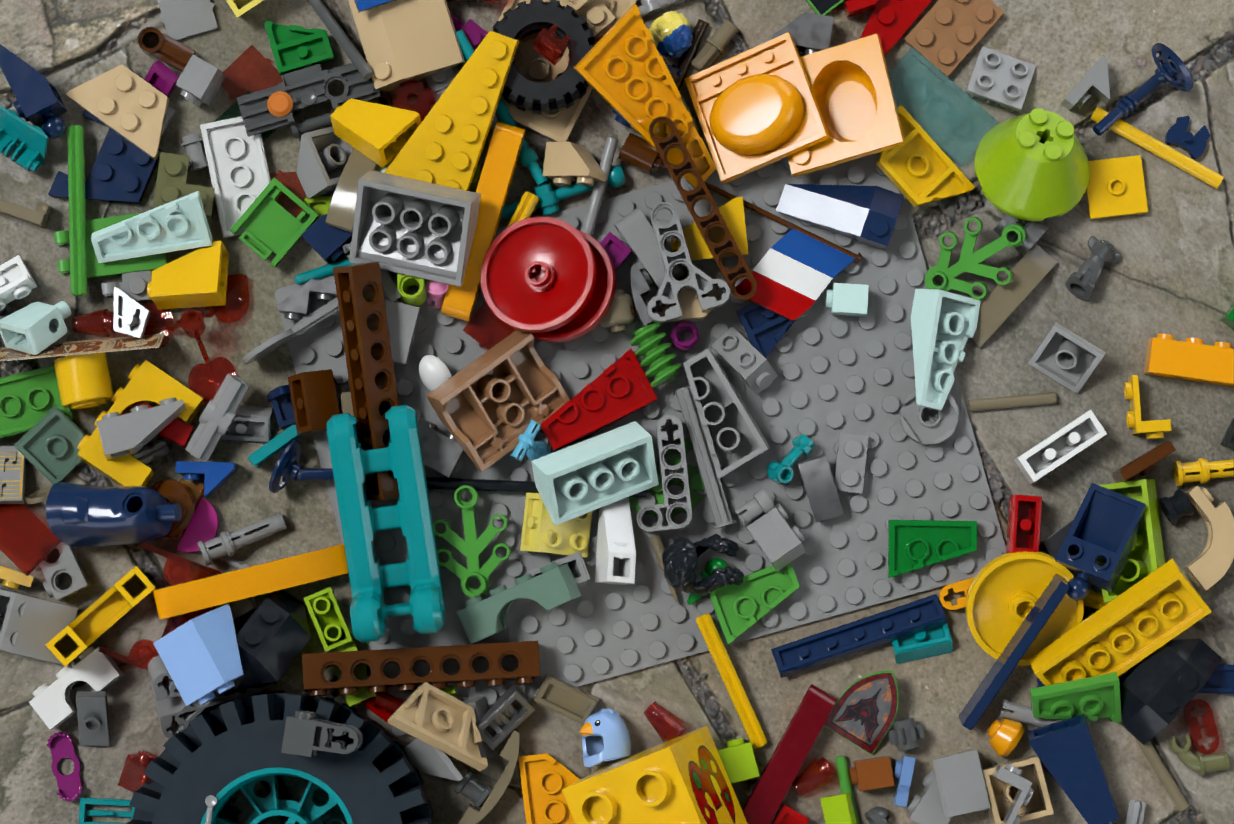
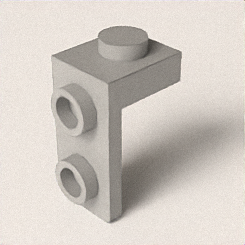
M734 327L729 328L712 344L713 349L740 374L748 387L756 395L769 387L778 376L767 359Z
M1008 763L1005 768L997 765L992 776L1018 788L1002 824H1019L1021 816L1017 814L1022 804L1026 806L1029 803L1034 792L1030 788L1033 782L1021 777L1023 771Z

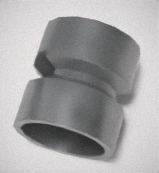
M1006 214L993 230L1002 236L1004 228L1010 224L1017 223L1019 219ZM1021 220L1026 224L1024 228L1027 238L1022 245L1015 247V249L1023 256L1049 228L1042 221ZM1010 231L1008 237L1012 241H1017L1018 234L1015 231Z

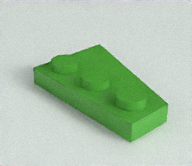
M791 563L778 572L773 566L744 576L743 583L740 585H727L719 587L713 592H708L727 645L800 587Z

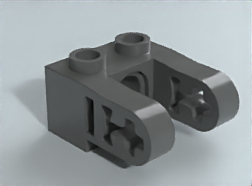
M298 710L295 711V715L286 717L281 753L306 757L316 756L318 751L349 754L358 750L363 743V733L358 727L315 718L316 712ZM348 732L349 738H352L354 740V742L352 744L347 745V747L346 741H332L334 736H343L346 735Z

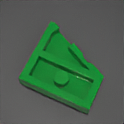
M272 21L264 22L280 76L335 60L326 30L316 28L304 29L302 26L291 24L290 26L274 24Z

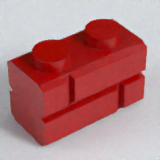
M1015 494L1009 496L1007 538L1009 540L1006 541V553L1039 552L1042 496Z

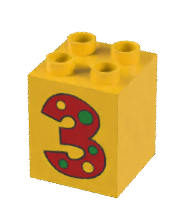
M707 725L604 766L562 789L576 824H748Z

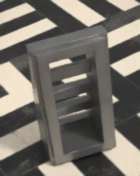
M514 685L510 686L476 724L480 731L481 739L492 750L535 711L530 700ZM514 700L521 705L518 710L511 704ZM505 709L513 714L510 719L503 713ZM496 717L505 724L502 728L494 721ZM488 725L497 732L494 737L485 729Z

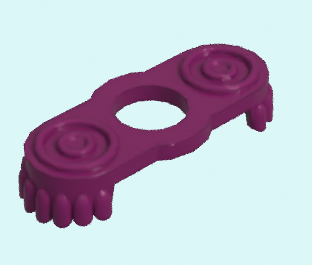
M62 732L54 733L48 739L47 747L51 750L53 760L51 768L58 784V791L56 793L63 801H75L76 798L80 797L83 789L80 776L81 762L76 756L71 736ZM63 758H69L74 763V770L69 775L62 774L58 769L59 761Z

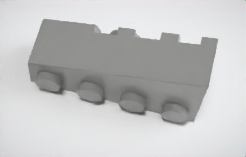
M707 348L683 363L718 479L771 449L711 348Z

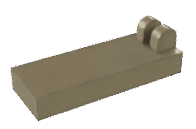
M0 199V213L43 228L47 227L51 208L45 202H39L34 211Z

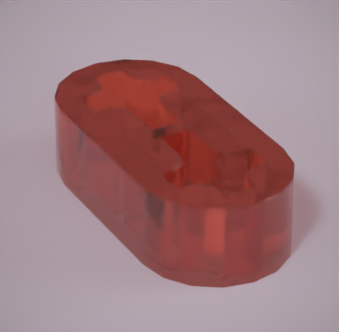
M1193 699L1188 702L1183 710L1191 745L1199 753L1211 754L1219 746V735L1213 712L1206 701ZM1196 704L1199 708L1205 709V713L1201 714L1202 725H1199L1197 717L1190 715V712L1194 711V705ZM1204 728L1206 736L1212 737V742L1208 743L1209 748L1205 749L1204 745L1198 744V740L1202 739L1200 730Z

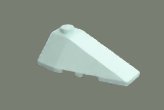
M915 289L911 312V330L917 405L942 410L955 380L953 373L957 363L962 362L966 353L963 349L968 338H973L976 331L980 300L939 289Z

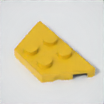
M902 105L898 106L897 112L905 145L880 152L876 165L914 207L972 191L975 186Z

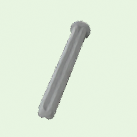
M690 386L682 387L676 390V395L716 524L713 528L715 530L735 524L736 520H732L721 481L718 479L715 471L714 462L709 451L708 442Z

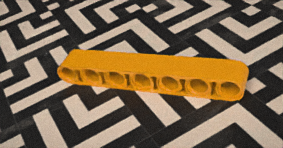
M499 121L495 125L475 192L481 194L478 222L461 287L449 284L441 308V314L466 322L470 321L481 286L483 259L496 235L526 129Z
M344 544L153 590L159 619L349 573Z

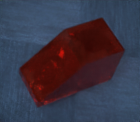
M147 750L128 754L118 785L131 792L141 788L144 783L149 785L151 779L144 775L143 772L150 761L159 756Z

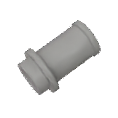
M198 133L182 137L183 143H181V147H185L186 154L189 156L190 170L197 171L208 167L201 144L203 138H200Z

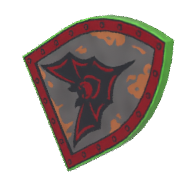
M893 671L875 672L852 683L839 697L824 726L873 755L893 724L898 709L899 693Z

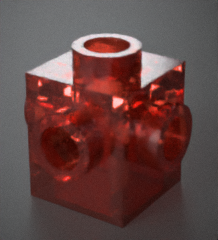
M415 79L401 83L399 85L400 88L395 90L397 98L392 99L393 106L416 111L420 114L422 122L431 110L430 105L435 104L431 88L425 89L423 82H416ZM418 96L416 103H408V98Z

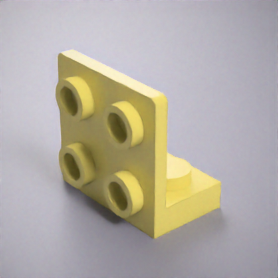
M526 493L520 551L568 556L581 552L582 557H587L593 511L554 525L540 494Z

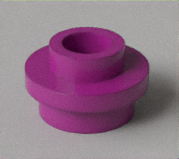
M690 321L676 323L670 334L674 346L681 350L693 348L698 343L700 336L697 326ZM681 331H688L691 335L690 339L687 341L681 340L679 337Z

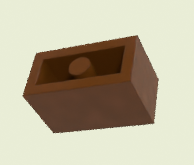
M332 369L301 372L288 377L297 435L327 431V421L333 415L342 414L338 406L336 395L337 383L333 377Z

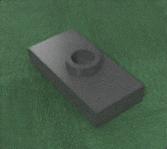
M77 691L76 707L80 746H110L111 735L107 691Z

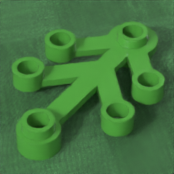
M978 217L968 218L964 223L966 234L959 262L950 267L952 248L958 244V237L951 231L943 233L939 238L941 250L937 266L930 268L925 276L927 288L947 292L953 289L968 293L973 299L980 300L988 293V287L984 282L977 281L971 283L955 277L963 272H968L994 279L999 285L1008 284L1013 277L1012 271L1008 267L997 268L981 264L980 262L1007 246L1015 248L1022 245L1027 238L1025 228L1017 223L1010 224L1004 228L1001 237L974 252L977 236L983 228V223ZM972 220L978 224L976 231H972L969 228V222ZM1010 231H1015L1018 234L1017 241L1009 239L1008 234ZM946 235L953 238L951 246L946 245L944 242ZM1000 271H1005L1008 274L1007 281L999 279L998 274ZM936 275L943 277L944 282L942 285L935 283L934 278ZM976 285H979L983 288V294L981 296H978L974 293V287Z
M463 485L455 491L454 500L462 508L465 540L451 529L450 523L445 519L436 520L433 523V528L436 536L443 537L467 557L468 569L453 559V553L450 549L441 548L437 551L439 565L447 567L459 577L464 594L475 598L477 596L482 597L488 592L490 587L489 575L501 561L506 560L511 554V548L508 544L498 543L493 548V555L480 568L479 555L498 532L506 529L508 519L503 514H495L490 519V525L477 539L474 505L478 501L479 494L472 485ZM464 491L471 492V501L463 500L462 494ZM500 517L503 519L504 525L502 528H497L494 525L495 518ZM440 522L446 525L444 533H439L436 529V525ZM503 546L506 548L507 554L505 557L498 556V547ZM440 552L448 553L449 560L447 562H442L439 559ZM472 578L480 580L481 586L476 589L471 586Z

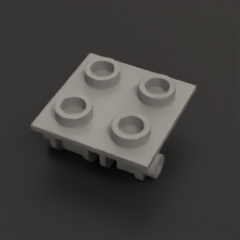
M982 46L965 92L969 93L971 98L976 97L981 100L986 98V103L988 104L992 100L995 102L994 106L996 107L1000 103V107L1009 109L1012 113L1014 110L1020 112L1036 66Z

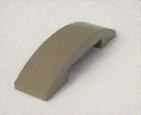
M355 148L349 156L339 178L325 221L327 225L352 233L359 178L369 170L377 171L379 168L378 164Z
M1037 243L1032 246L1011 270L1013 274L1012 280L1006 285L998 284L980 304L977 328L973 338H969L979 348L1057 263ZM1008 274L1002 281H1007Z
M515 729L499 755L508 760L509 763L482 808L479 810L469 805L458 824H477L494 808L504 794L518 761L520 751V732Z

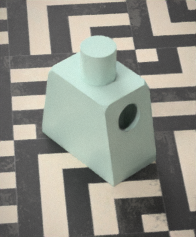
M60 301L55 305L33 302L0 319V334L5 347L32 355L39 354L67 333L64 319L71 316V309L64 301Z

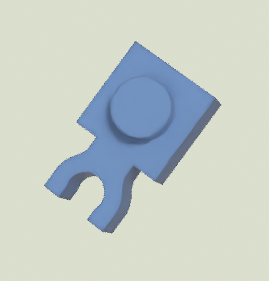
M902 755L901 761H895L893 777L897 778V787L893 801L894 805L907 807L915 757Z

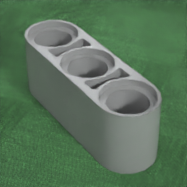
M636 208L617 221L614 226L659 290L666 271L653 227L641 210ZM679 265L672 269V276L676 280L680 281L685 277Z

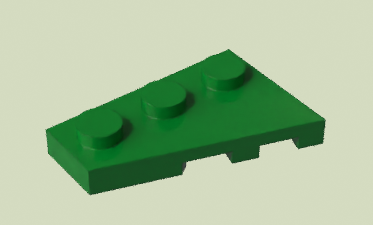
M888 520V578L977 550V521Z

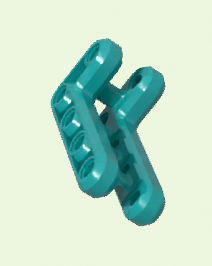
M408 405L393 406L385 413V419H388L391 437L389 446L385 448L363 450L357 438L355 425L357 418L349 413L333 415L326 423L352 591L350 605L351 625L354 638L362 643L379 641L385 634L387 617L411 614L414 622L413 629L422 635L437 633L444 626L445 601L415 409ZM393 471L394 478H397L400 495L398 503L392 506L372 508L370 500H367L366 475L368 473ZM401 528L403 536H406L408 554L406 562L381 565L379 557H376L373 541L375 532ZM405 585L411 587L408 603L387 606L384 604L383 593L385 588Z

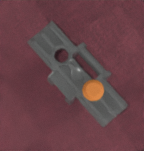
M353 63L330 70H323L321 64L281 75L283 83L237 97V102L248 137L290 125L294 138L300 137V133L332 124L330 115L333 112L296 123L295 115L301 113V109L323 103L324 105L332 104L335 111L337 107L342 106L350 98L370 101L380 98L381 94L379 90L375 89L373 79L364 80ZM334 81L342 82L345 87L343 94L337 97L330 95L328 89L329 85Z

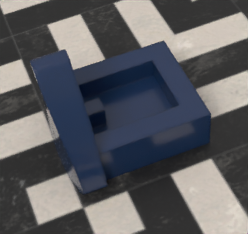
M289 385L279 386L270 391L267 397L268 401L272 402L279 428L295 424Z

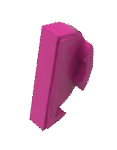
M202 497L176 550L187 553L200 551L197 542L202 541L204 543L216 538L219 529L218 514L214 506Z

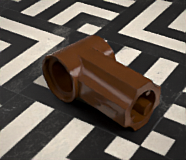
M155 27L142 29L137 38L140 48L146 55L153 56L183 72L192 55L196 54L195 50L163 34ZM149 35L159 37V44L155 48L145 47L144 42Z

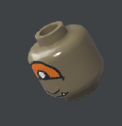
M624 289L615 290L611 307L599 325L604 328H610V333L628 331L627 325L634 323L636 320L633 297L625 294Z

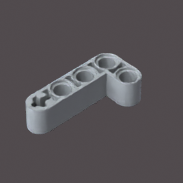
M674 415L663 416L659 419L656 427L664 504L648 505L639 510L637 524L645 532L682 529L692 519L683 426L679 418ZM666 421H671L673 426L678 427V430L673 432V441L679 439L680 445L669 444L664 447L662 446V441L668 442L667 432L661 431V427L666 425ZM672 449L680 453V463L670 466L665 462L664 455L668 450ZM676 478L683 482L684 490L681 494L673 495L668 491L667 484L671 479ZM679 507L686 511L687 519L684 523L676 524L671 520L670 513L674 508ZM650 510L657 514L658 522L655 526L646 527L643 525L641 516L645 511Z

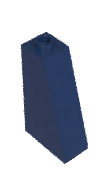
M1085 714L1028 731L1031 747L1088 824H1113L1115 820L1119 819L1118 809Z

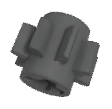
M914 718L894 721V730L888 731L890 745L897 744L899 751L920 747L919 739L925 738L922 724L915 725Z

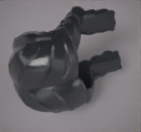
M718 534L695 543L682 536L674 537L673 543L666 547L662 554L664 576L667 583L685 593L705 596L708 592L715 591L719 587L742 584L744 574L736 568H717L712 571L711 575L700 582H696L697 576L694 573L699 556L710 548L713 551L736 557L739 551L738 544L725 537L721 538Z

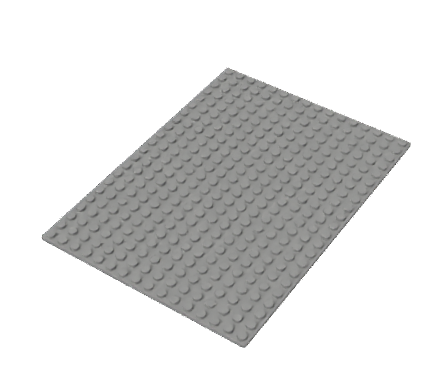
M880 152L797 177L791 174L788 157L726 184L720 181L717 170L708 177L705 182L737 197L743 196V200L857 255L861 253L862 260L859 263H854L853 261L829 283L812 307L793 323L766 357L778 376L769 387L763 389L758 395L748 387L740 374L712 347V344L731 327H734L750 343L736 311L753 304V302L738 299L730 292L728 301L724 305L714 308L704 320L690 321L697 326L700 336L698 343L689 350L678 349L671 341V330L678 322L661 323L657 328L656 333L666 332L667 334L661 340V343H671V347L666 353H676L677 355L671 363H681L682 367L676 372L677 375L681 374L680 376L652 388L658 398L656 402L566 447L636 421L652 436L655 463L657 464L659 462L656 427L659 419L666 415L678 417L683 426L684 439H690L676 390L690 386L683 363L707 348H711L771 448L720 478L732 520H736V523L714 530L713 526H716L707 495L692 510L690 523L682 529L645 532L637 524L638 511L630 509L636 549L634 584L625 585L595 583L599 508L593 510L588 556L583 557L590 579L577 584L581 596L550 610H546L534 600L518 598L507 612L506 629L473 643L538 641L540 677L534 678L533 684L517 685L516 680H504L505 685L487 686V681L475 682V687L458 688L457 683H447L446 687L454 685L455 694L449 695H455L460 701L485 696L489 710L512 685L529 700H532L546 673L575 687L709 651L696 623V618L704 613L710 614L724 646H727L708 593L697 602L688 605L687 600L690 593L676 589L678 602H675L665 579L664 571L659 568L650 537L661 534L665 548L673 543V539L676 536L685 537L695 543L718 534L721 538L725 537L738 544L739 551L736 557L713 551L710 548L699 556L694 570L697 576L696 582L703 579L700 573L705 571L706 563L716 557L723 559L728 567L739 569L743 572L744 576L770 567L772 564L748 533L742 520H740L735 512L736 509L753 499V494L761 489L766 492L774 506L780 504L789 517L785 521L790 528L796 526L805 538L802 545L806 552L791 562L800 587L728 645L973 578L990 561L1006 554L1004 538L956 369L953 373L955 380L949 392L957 403L959 413L957 426L953 434L938 444L922 445L908 437L901 426L900 409L905 398L916 390L911 330L915 289H928L925 284L927 267L907 198L905 196L903 198L893 232L885 250L775 212L785 184L879 186L903 195L876 165ZM681 178L683 189L687 191L694 190L684 178ZM669 181L602 200L592 237L600 243L611 232L628 246L614 224L636 208H639L652 226V209L655 205L662 202L670 203L675 207L682 229L693 223L694 220L674 182ZM709 190L717 207L730 201ZM699 200L696 202L694 210L698 216L703 217L710 213L711 206L706 200ZM589 204L542 217L562 220L575 229L582 231ZM744 207L749 254L743 255L752 272L767 251L792 229ZM661 209L656 213V220L661 224H668L672 220V214L669 210ZM507 226L498 228L496 231L495 238L502 231H504ZM669 237L664 241L669 252H671L670 239H676L674 237ZM632 252L615 271V290L624 289L625 294L631 296V266L636 264L639 270L643 268ZM737 256L722 257L721 262L725 268L732 269L737 265L738 258ZM713 258L691 261L694 266L712 279L724 280ZM679 265L686 277L689 274L687 268ZM387 271L398 289L397 273ZM334 274L318 279L321 281L335 282ZM745 278L739 279L736 282L735 287L738 284H740ZM653 281L648 285L650 293L642 297L643 301L646 299L650 301L653 297L657 296L659 290ZM833 283L869 285L867 315L865 317L830 315L831 307L825 306L826 291L832 290ZM293 284L277 289L275 292L277 304H280L304 284ZM717 285L713 286L721 294L725 293L723 289L719 290ZM410 286L406 294L413 295L417 293L419 286ZM481 286L469 322L441 314V308H434L435 301H433L432 307L428 305L427 299L422 305L417 306L421 308V314L408 366L394 363L399 406L408 405L415 409L417 422H420L421 418L437 425L435 431L444 436L449 430L439 419L426 397L431 391L423 384L419 374L421 359L426 355L438 357L449 368L452 376H454L517 330L504 323L493 313L486 303ZM312 294L310 314L330 301L316 299L317 294ZM656 302V307L654 308L655 312L658 314L661 313L658 310V307L661 305V302ZM636 309V320L634 323L627 325L628 331L610 333V328H604L598 324L587 334L571 341L555 343L534 338L533 346L543 364L558 378L570 400L581 392L585 386L600 376L611 364L620 359L630 348L636 356L635 352L641 346H631L630 341L635 335L629 336L634 331L643 327ZM337 311L310 329L295 334L288 341L296 374L332 369L333 377L337 383L336 395L338 406L342 412L341 394L342 392H349L350 385L340 313ZM280 313L285 331L293 328L299 322L297 320L285 319V314ZM684 330L680 332L679 337L681 340L687 341L691 335L688 331ZM636 356L639 364L646 356ZM651 366L641 367L644 374L651 368ZM647 377L650 385L656 377ZM924 408L922 410L924 416L921 418L924 422L930 421L932 424L936 421L934 416L937 412L934 409L929 411L927 408ZM666 421V425L661 427V431L667 432L668 442L662 441L663 447L669 444H676L678 441H673V432L678 430V427L673 426L671 421ZM540 429L533 441H542L549 445L542 429ZM327 431L312 433L321 468H332ZM839 433L869 436L863 493L856 494L837 491L844 514L816 523L797 463L825 454L834 480ZM801 434H804L810 438L815 446L811 449L812 453L808 457L803 454L793 465L792 470L794 474L792 480L788 483L780 482L777 484L773 482L767 474L769 463L772 461L781 462L794 448L792 441L796 436L799 437ZM514 449L483 472L479 471L464 451L451 477L460 479L535 481L532 462L526 454L522 462L510 456ZM690 450L687 453L686 461L690 466L697 467L698 464L694 451ZM664 457L665 462L669 465L670 457ZM424 466L426 477L447 478ZM325 480L342 544H344L334 480ZM678 485L668 487V491L673 495L683 492L682 488ZM428 489L433 523L438 519L447 520L450 523L451 529L465 540L462 508L454 500L456 490ZM705 489L696 491L700 495L706 494ZM478 491L479 498L474 505L477 539L490 525V519L495 514H503L508 519L506 529L498 532L479 555L480 568L493 555V548L498 543H506L511 548L510 556L506 560L501 561L489 575L490 587L488 592L481 597L482 600L491 597L489 591L506 584L507 589L516 586L515 579L527 575V571L568 556L520 551L526 493ZM463 492L462 498L464 501L469 502L472 500L471 492ZM647 493V498H638V505L640 508L655 505V498L652 494ZM399 497L387 500H370L372 508L392 506L398 503ZM643 513L641 521L644 526L653 527L657 524L658 517ZM677 514L674 518V523H684L687 519V514ZM500 517L495 518L494 525L497 528H502L504 525L503 519ZM888 520L977 521V550L888 578ZM441 522L436 525L437 531L444 533L446 525ZM395 528L376 531L373 541L376 557H379L380 564L389 565L406 562L408 548L406 536H403L402 529ZM435 535L437 551L441 548L450 549L453 553V559L468 569L467 557L443 537ZM500 546L497 548L498 556H506L507 550L505 547ZM440 552L439 559L442 562H447L449 560L448 553ZM439 565L445 601L444 626L437 633L422 635L415 631L411 614L387 617L385 634L379 641L368 642L370 650L471 644L457 611L466 608L464 602L473 599L462 591L461 579L447 567ZM472 578L471 586L476 589L481 586L480 580ZM405 585L385 588L383 593L384 604L387 606L408 603L411 587ZM507 656L501 660V666L505 671L513 672L517 669L518 664L515 658ZM477 658L472 662V669L479 674L485 673L488 670V663L483 658ZM447 660L442 664V669L447 675H455L459 671V665L454 660ZM419 661L414 664L413 672L418 677H424L428 675L430 668L427 663ZM389 663L383 669L384 675L390 679L398 677L401 672L399 666L395 663ZM399 686L387 687V692L382 693L386 710L393 714L414 691H399ZM514 700L511 704H517L518 702ZM391 726L394 735L401 736L407 734Z

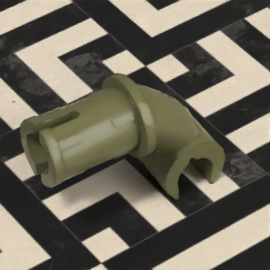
M1186 734L1182 736L1183 747L1176 745L1175 736L1170 738L1168 742L1169 750L1176 754L1185 766L1197 772L1199 776H1203L1206 772L1229 770L1230 763L1227 752L1201 755V753L1193 754L1190 750L1191 740Z

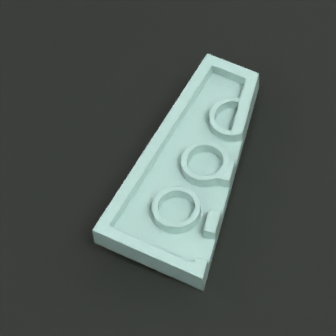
M199 191L93 232L91 236L98 263L212 246L213 240Z

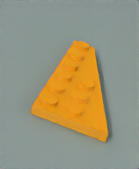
M633 4L578 62L574 69L656 151L657 149L649 135V125L655 118L660 116L671 119L705 182L716 170L715 164L692 122L693 119L686 109L680 92L652 40L653 37L649 29L646 28L637 5ZM658 122L653 128L654 134L658 138H666L670 134V126L665 122ZM672 148L667 153V159L670 163L677 165L683 161L684 154L679 148ZM692 174L684 175L683 178L695 189L697 178Z

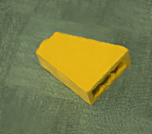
M352 98L342 106L337 107L330 115L334 134L382 168L397 156L421 124L420 114L416 111Z
M743 196L733 198L718 207L740 252L742 255H748ZM695 222L682 229L691 261L713 258ZM719 226L711 227L708 231L709 240L713 243L721 242L724 238V230ZM677 238L670 239L671 252L678 251L681 247ZM727 252L722 257L736 256V254Z
M214 241L212 246L201 247L152 270L151 282L147 284V294L158 310L223 306L226 304L229 252L223 242Z

